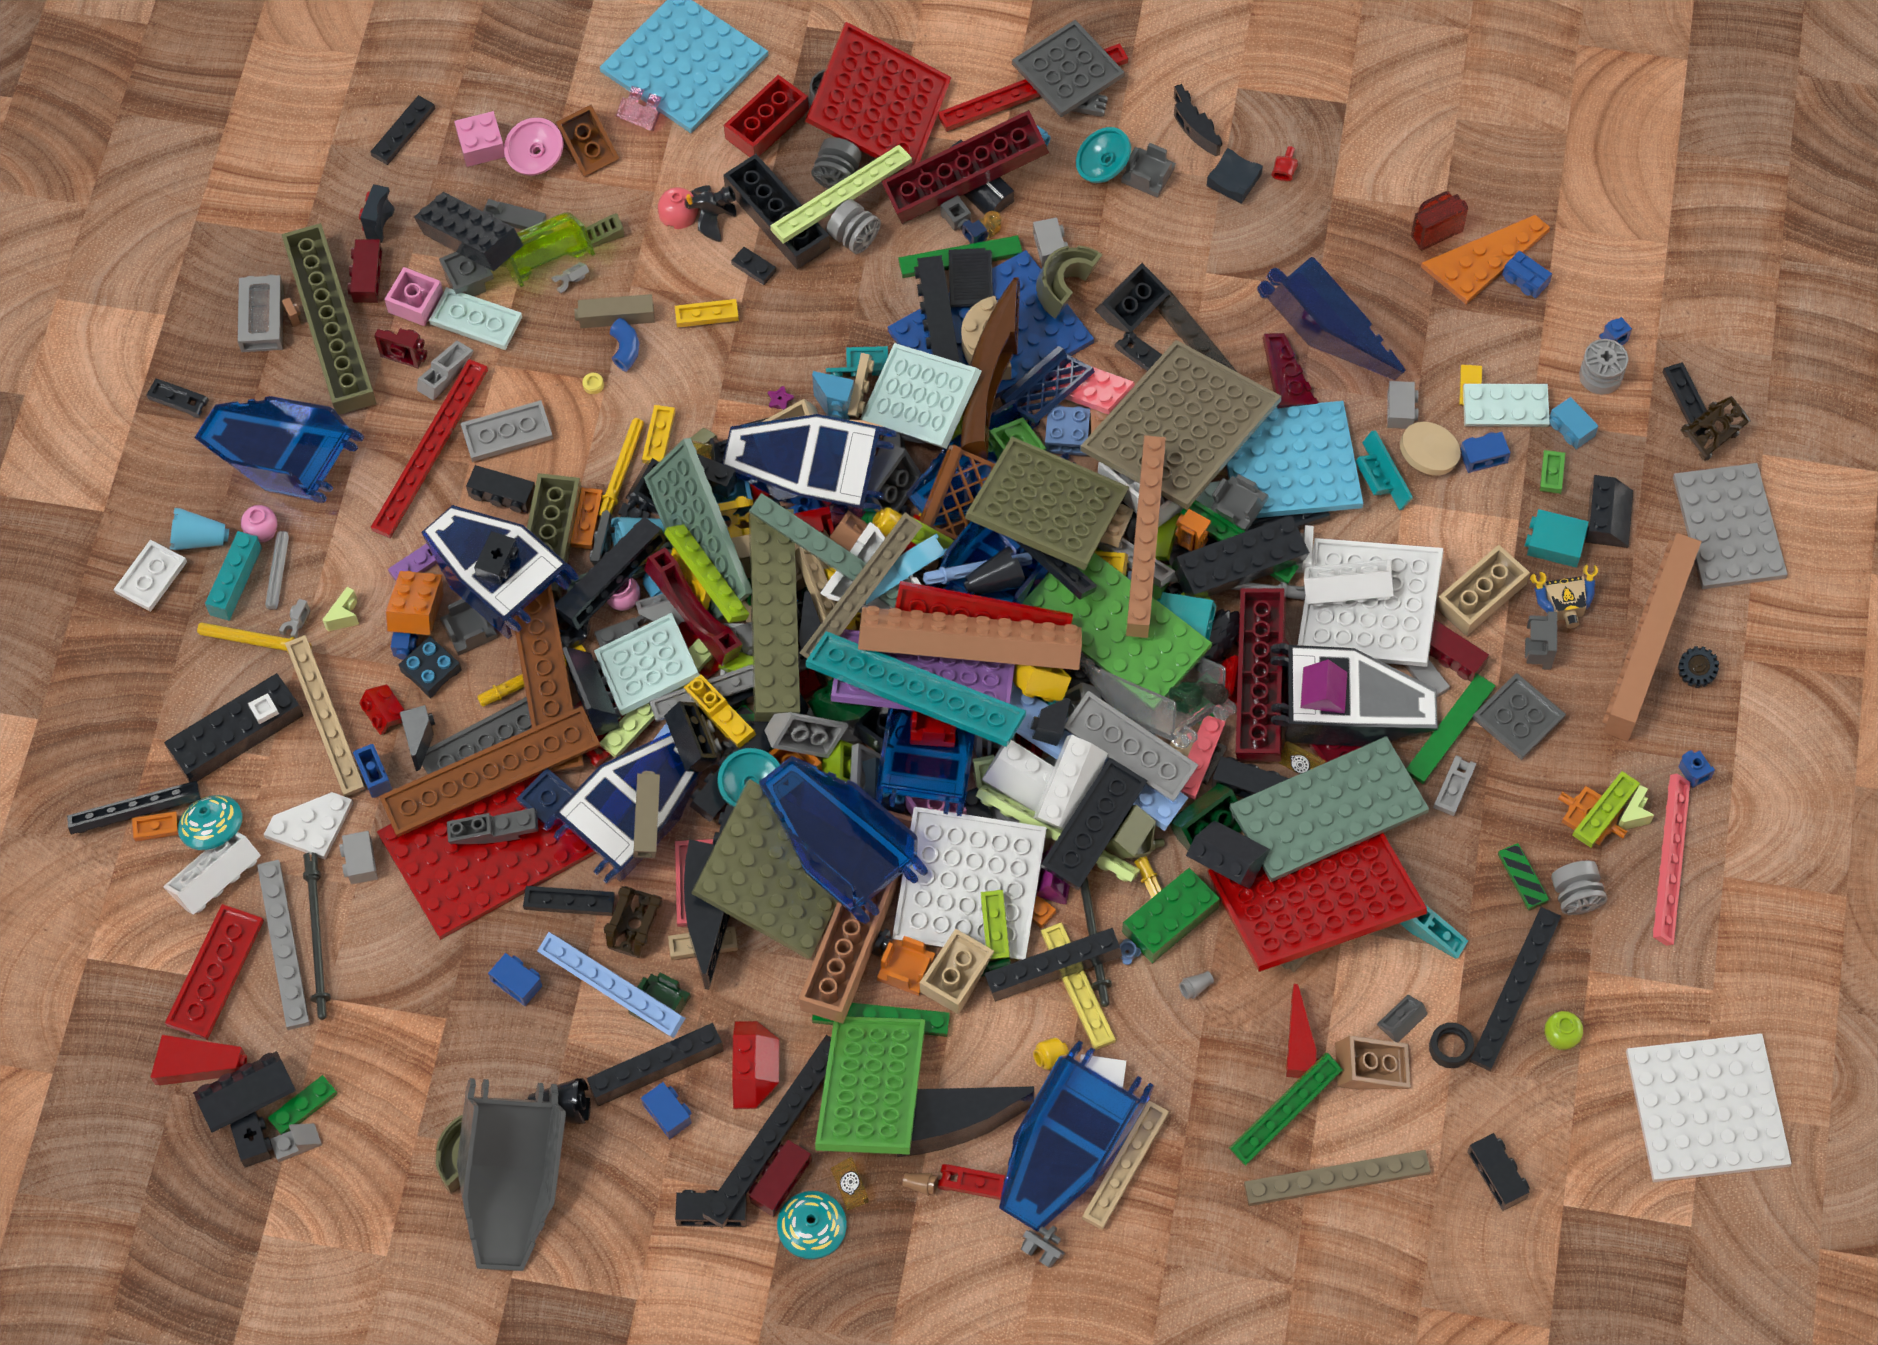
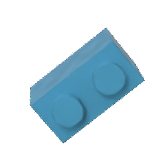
M1571 397L1551 410L1549 417L1551 426L1558 430L1564 436L1565 441L1576 450L1596 436L1598 425Z

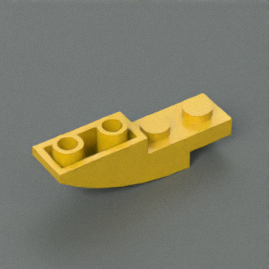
M701 674L684 686L686 692L706 716L738 748H741L756 735L755 731Z

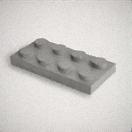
M541 400L460 423L472 462L553 439Z

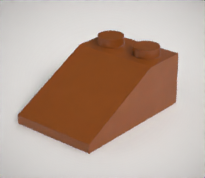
M592 105L555 122L556 127L562 134L563 145L583 177L620 159Z

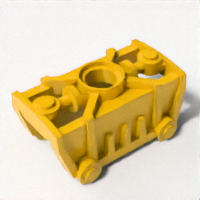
M739 496L735 501L719 503L721 515L728 516L731 519V525L727 527L730 537L749 535V528L740 529L735 525H740V521L746 520L749 522L750 513L747 512L745 516L740 517L739 514H733L738 508L752 507L753 500Z

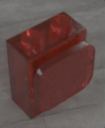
M1445 191L1427 199L1420 205L1419 211L1414 216L1411 237L1421 251L1463 232L1468 212L1466 201L1462 200L1458 194L1452 196L1449 191Z

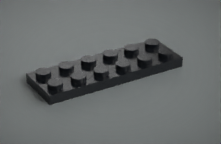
M1109 758L1040 867L1079 890L1148 780L1114 759Z

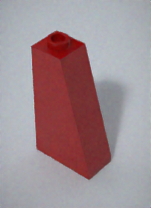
M162 1035L150 1078L155 1085L159 1086L218 1079L222 1075L231 1074L239 1070L244 1064H247V1055L240 1046Z

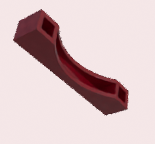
M666 547L649 556L645 571L722 667L739 657L743 644L729 627L716 620L700 603L688 585L678 562Z

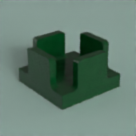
M661 972L658 976L650 974L648 979L643 977L638 985L639 989L678 1014L682 1012L691 997L689 992L680 988L678 981ZM628 1010V1012H629L630 1015H632V1016H634V1017H636V1018H638V1019H640V1020H642V1021L648 1023L647 1021H645L644 1019H642V1018L639 1017L638 1015H636V1014H634L633 1012H631L630 1010Z

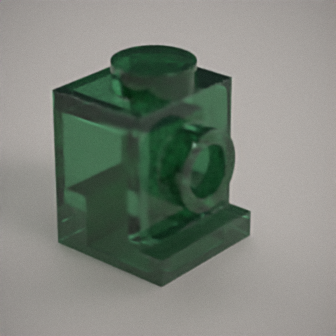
M1183 681L1176 688L1171 687L1169 689V708L1189 714L1202 703V688L1195 682Z

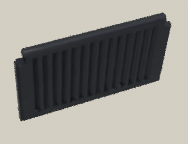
M985 248L948 250L950 308L972 307L979 301L992 297V251L985 250Z

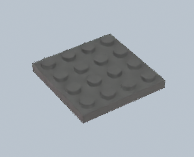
M1076 20L1012 59V65L1060 117L1071 112L1125 76V72Z

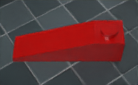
M1293 984L1286 1077L1300 1078L1319 1058H1316V1047L1299 985Z

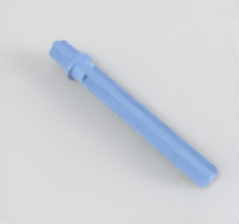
M1028 552L1011 555L1012 558L1017 557L1021 567L1032 564V556ZM987 560L949 568L939 567L938 570L925 572L923 574V581H925L926 585L946 584L947 581L965 578L966 575Z

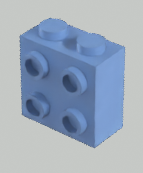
M1057 405L1047 414L1045 451L1056 454L1087 456V454L1080 451V448L1088 438L1090 409L1081 406L1064 407Z

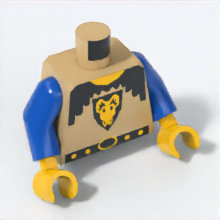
M1588 565L1584 566L1583 572L1587 575V579H1584V576L1546 581V575L1543 572H1539L1540 580L1537 581L1536 575L1532 574L1530 580L1533 584H1536L1537 604L1547 614L1548 611L1557 612V621L1565 619L1567 628L1579 626L1578 617L1584 616L1585 610L1590 607L1594 598L1595 579L1593 577L1598 573L1596 565H1594L1592 574L1587 572Z

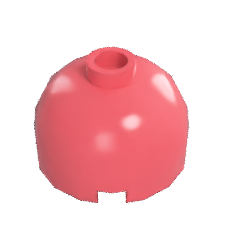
M675 187L662 194L658 202V214L664 225L667 227L668 225L674 226V229H682L695 222L699 209H687L684 205V199L687 194L694 197L690 191Z

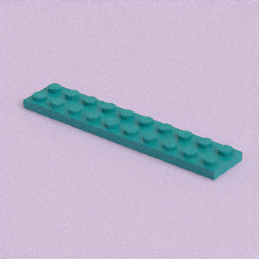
M827 631L806 660V667L1005 747L1008 746L1026 716V710L878 651L858 650L857 643Z

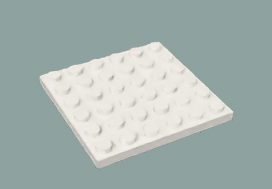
M1315 538L1311 567L1391 559L1394 596H1390L1386 600L1369 598L1365 602L1347 600L1343 604L1326 602L1321 606L1307 604L1305 596L1298 645L1355 648L1383 663L1427 667L1442 567L1443 548Z
M914 807L906 857L912 862L904 867L892 939L902 941L903 937L907 936L923 942L925 945L943 948L956 928L986 946L980 892L1003 890L1010 958L1026 959L1047 827Z
M1762 1034L1628 1048L1626 1050L1653 1182L1791 1166V1159Z

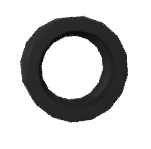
M1447 1022L1439 1025L1434 1030L1429 1042V1052L1432 1059L1438 1065L1445 1068L1463 1066L1469 1060L1474 1048V1039L1470 1031L1458 1023ZM1444 1034L1459 1036L1465 1043L1464 1052L1458 1057L1444 1055L1438 1048L1439 1038Z

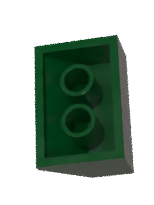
M1218 783L1178 813L1170 823V827L1178 841L1187 851L1195 836L1214 820L1239 833L1242 830L1230 810V804L1238 800L1232 789Z

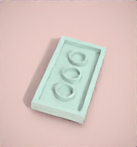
M446 287L429 322L430 325L506 350L522 319V313L462 292L455 294L453 289Z
M1548 384L1463 385L1464 426L1548 427L1550 424Z

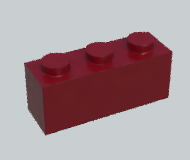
M355 239V246L351 247L353 265L349 266V276L352 278L351 282H348L347 291L348 295L352 296L353 303H378L383 253L380 239Z
M1434 620L1429 656L1437 659L1443 667L1451 668L1457 672L1460 678L1468 679L1472 682L1475 676L1486 666L1489 654L1437 620Z
M787 1140L784 1145L781 1144L777 1148L774 1155L776 1158L771 1164L768 1163L762 1171L763 1177L759 1182H754L749 1190L750 1203L772 1217L776 1215L812 1162L811 1153L790 1140Z

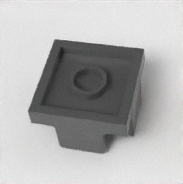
M1152 143L1148 144L1147 151L1135 147L1126 164V171L1121 178V183L1158 198L1173 173L1176 163L1167 159L1166 149Z
M457 252L439 258L446 280L455 294L465 291V294L477 296L486 292L485 282L494 279L490 269Z
M1238 474L1237 477L1231 476L1229 481L1224 478L1221 480L1212 494L1215 502L1210 509L1246 532L1269 496L1260 491L1255 482Z
M465 597L448 605L449 614L440 618L458 656L498 638L482 601L478 600L470 604L468 598Z
M1548 611L1547 616H1529L1527 629H1530V638L1527 637L1525 639L1526 663L1540 664L1543 670H1551L1557 653V612Z

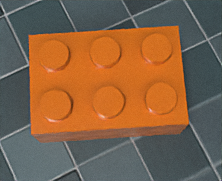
M399 571L386 609L387 631L423 635L431 634L444 595L441 574Z

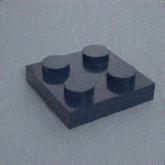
M546 769L516 800L525 809L535 808L538 820L550 829L562 816L559 811L577 793L553 772Z

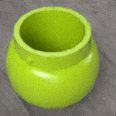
M1559 1011L1548 1018L1545 1024V1036L1553 1048L1558 1050L1571 1049L1581 1041L1583 1025L1575 1014L1568 1011Z

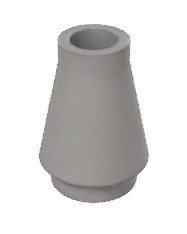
M1206 971L1202 974L1183 978L1182 982L1179 983V989L1186 999H1194L1209 985L1213 984L1214 979L1211 973Z

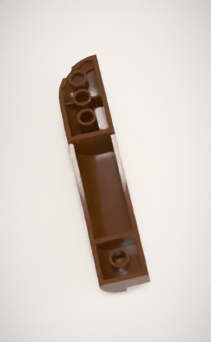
M1019 277L1013 278L992 310L979 337L970 366L982 372L962 414L961 449L985 460H988L989 426L996 393L1013 355H1018Z

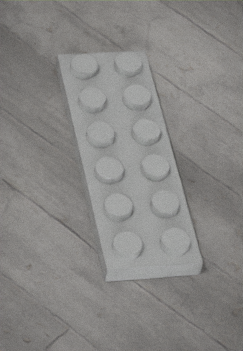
M1087 691L1065 723V730L1107 752L1108 759H1114L1148 780L1146 783L1148 786L1172 802L1175 801L1198 767L1197 763L1090 691Z

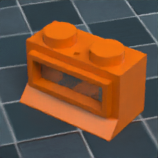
M1190 509L1187 510L1185 515L1181 514L1176 522L1178 528L1175 532L1179 545L1189 551L1205 547L1209 541V538H1207L1209 532L1206 529L1210 525L1211 520Z

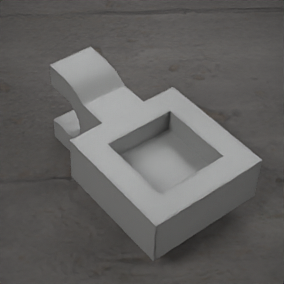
M579 262L563 271V274L555 275L551 279L553 282L562 281V285L557 288V291L562 293L567 289L569 281L578 282L584 279L585 274L590 271L586 264Z
M299 599L297 604L292 606L290 610L291 621L281 625L279 629L280 634L285 635L288 629H292L291 636L295 637V639L297 638L299 628L302 629L310 613L307 601Z

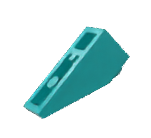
M1427 905V914L1399 923L1411 934L1455 959H1458L1468 942L1464 936Z

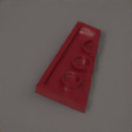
M1285 333L1264 334L1262 339L1273 392L1281 395V402L1276 406L1277 409L1318 404L1317 398H1314L1311 392L1312 388L1309 382H1306L1302 374L1301 366L1297 364L1294 358L1295 354Z

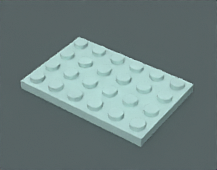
M894 343L860 419L947 449L982 371L969 365Z

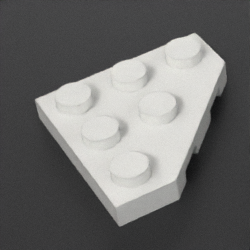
M331 792L276 814L272 817L264 836L269 840L302 852H309L311 855L312 852L317 853L319 858L325 860L353 805V800Z

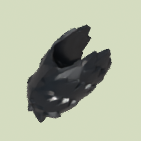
M1224 609L1215 611L1209 639L1212 642V646L1195 665L1201 672L1221 665L1220 662L1226 659L1225 655L1232 651L1239 637V611L1231 613L1230 610L1225 611Z

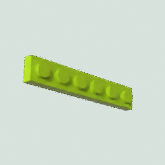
M684 524L667 527L664 532L665 536L727 621L733 623L747 620L750 613Z

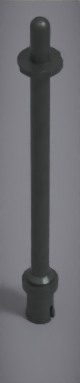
M308 852L303 855L305 868L303 879L308 882L316 994L311 996V1001L317 1003L318 1018L324 1020L327 1017L326 1002L331 1000V995L325 993L317 891V881L321 878V872L318 871V854L312 852L310 861V853Z
M1087 877L1080 889L1088 934L1090 936L1097 933ZM1102 963L1094 966L1097 981L1092 983V989L1098 990L1101 1005L1107 1007L1109 1005L1107 988L1112 986V981L1105 979Z

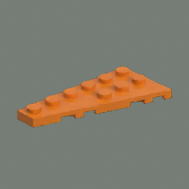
M1533 215L1422 262L1421 268L1467 305L1503 273L1504 266L1518 251L1526 253L1549 232L1550 226L1536 215Z

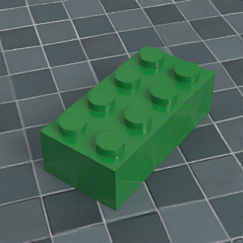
M1189 867L1123 922L1122 933L1137 948H1140L1141 953L1151 963H1154L1218 909L1220 898Z

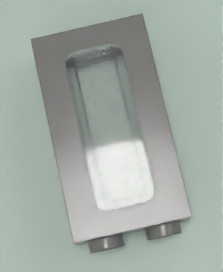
M280 275L239 278L238 344L241 352L283 350L284 306L282 300H284V285Z

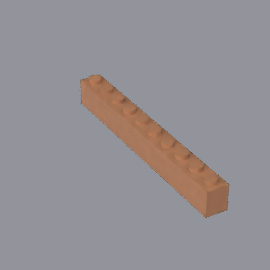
M1144 435L1126 636L1148 638L1166 437Z

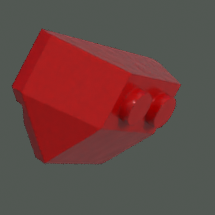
M735 1021L732 1062L733 1109H757L779 1085L780 1040L758 1021Z

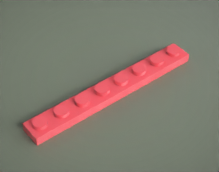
M1679 774L1670 775L1668 785V800L1653 928V938L1666 946L1674 945L1690 782Z

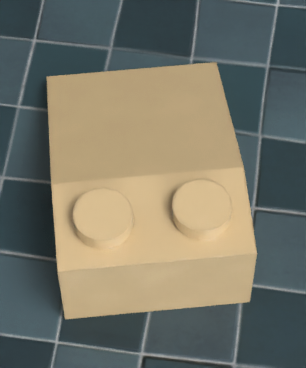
M955 928L920 981V993L959 1014L975 989L994 950Z

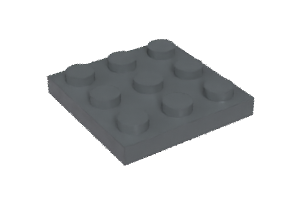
M1516 673L1473 714L1472 719L1520 760H1523L1565 718L1566 714Z

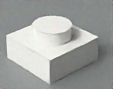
M268 693L248 703L259 724L279 714Z

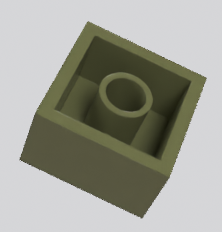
M1133 805L1105 850L1122 860L1141 858L1149 855L1155 848L1164 847V840L1162 838L1154 839L1156 821L1138 805Z

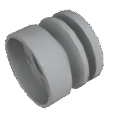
M848 199L832 214L826 230L836 241L843 242L847 249L849 248L854 254H859L873 242L879 232L881 221L871 212L864 211V208L853 199Z
M1599 339L1592 342L1586 348L1579 371L1582 385L1590 392L1600 395L1616 391L1622 383L1627 367V351L1614 340Z
M1594 861L1570 863L1552 873L1551 879L1555 891L1561 893L1558 896V901L1561 904L1560 907L1563 914L1578 915L1587 913L1603 906L1607 902L1608 898L1604 892L1605 888L1602 883H1599L1601 876L1598 866Z

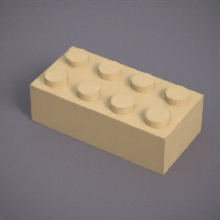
M1498 545L1438 597L1436 609L1464 635L1468 636L1527 584L1530 572Z

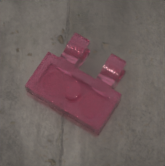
M632 86L628 99L622 97L616 117L654 131L660 112L655 109L660 104L662 97L650 93L647 104L644 106L638 103L644 90Z

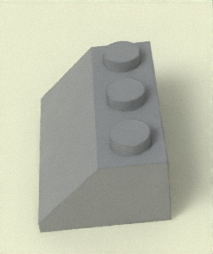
M788 712L774 714L764 731L772 748L829 758L848 724Z

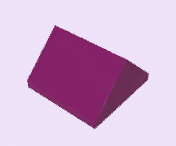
M1329 659L1303 667L1300 708L1345 713L1347 672Z
M1051 848L1043 853L1041 864ZM1040 868L1036 896L1066 905L1070 885Z

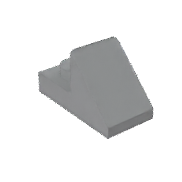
M314 1123L289 1125L291 1131L270 1139L278 1162L322 1145Z

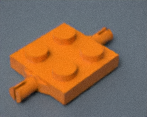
M1587 786L1575 798L1562 792L1558 800L1569 807L1561 823L1575 830L1602 795ZM1623 808L1595 842L1597 845L1600 846L1605 837L1611 832L1622 839L1626 836L1628 831L1616 825L1618 818L1623 812Z

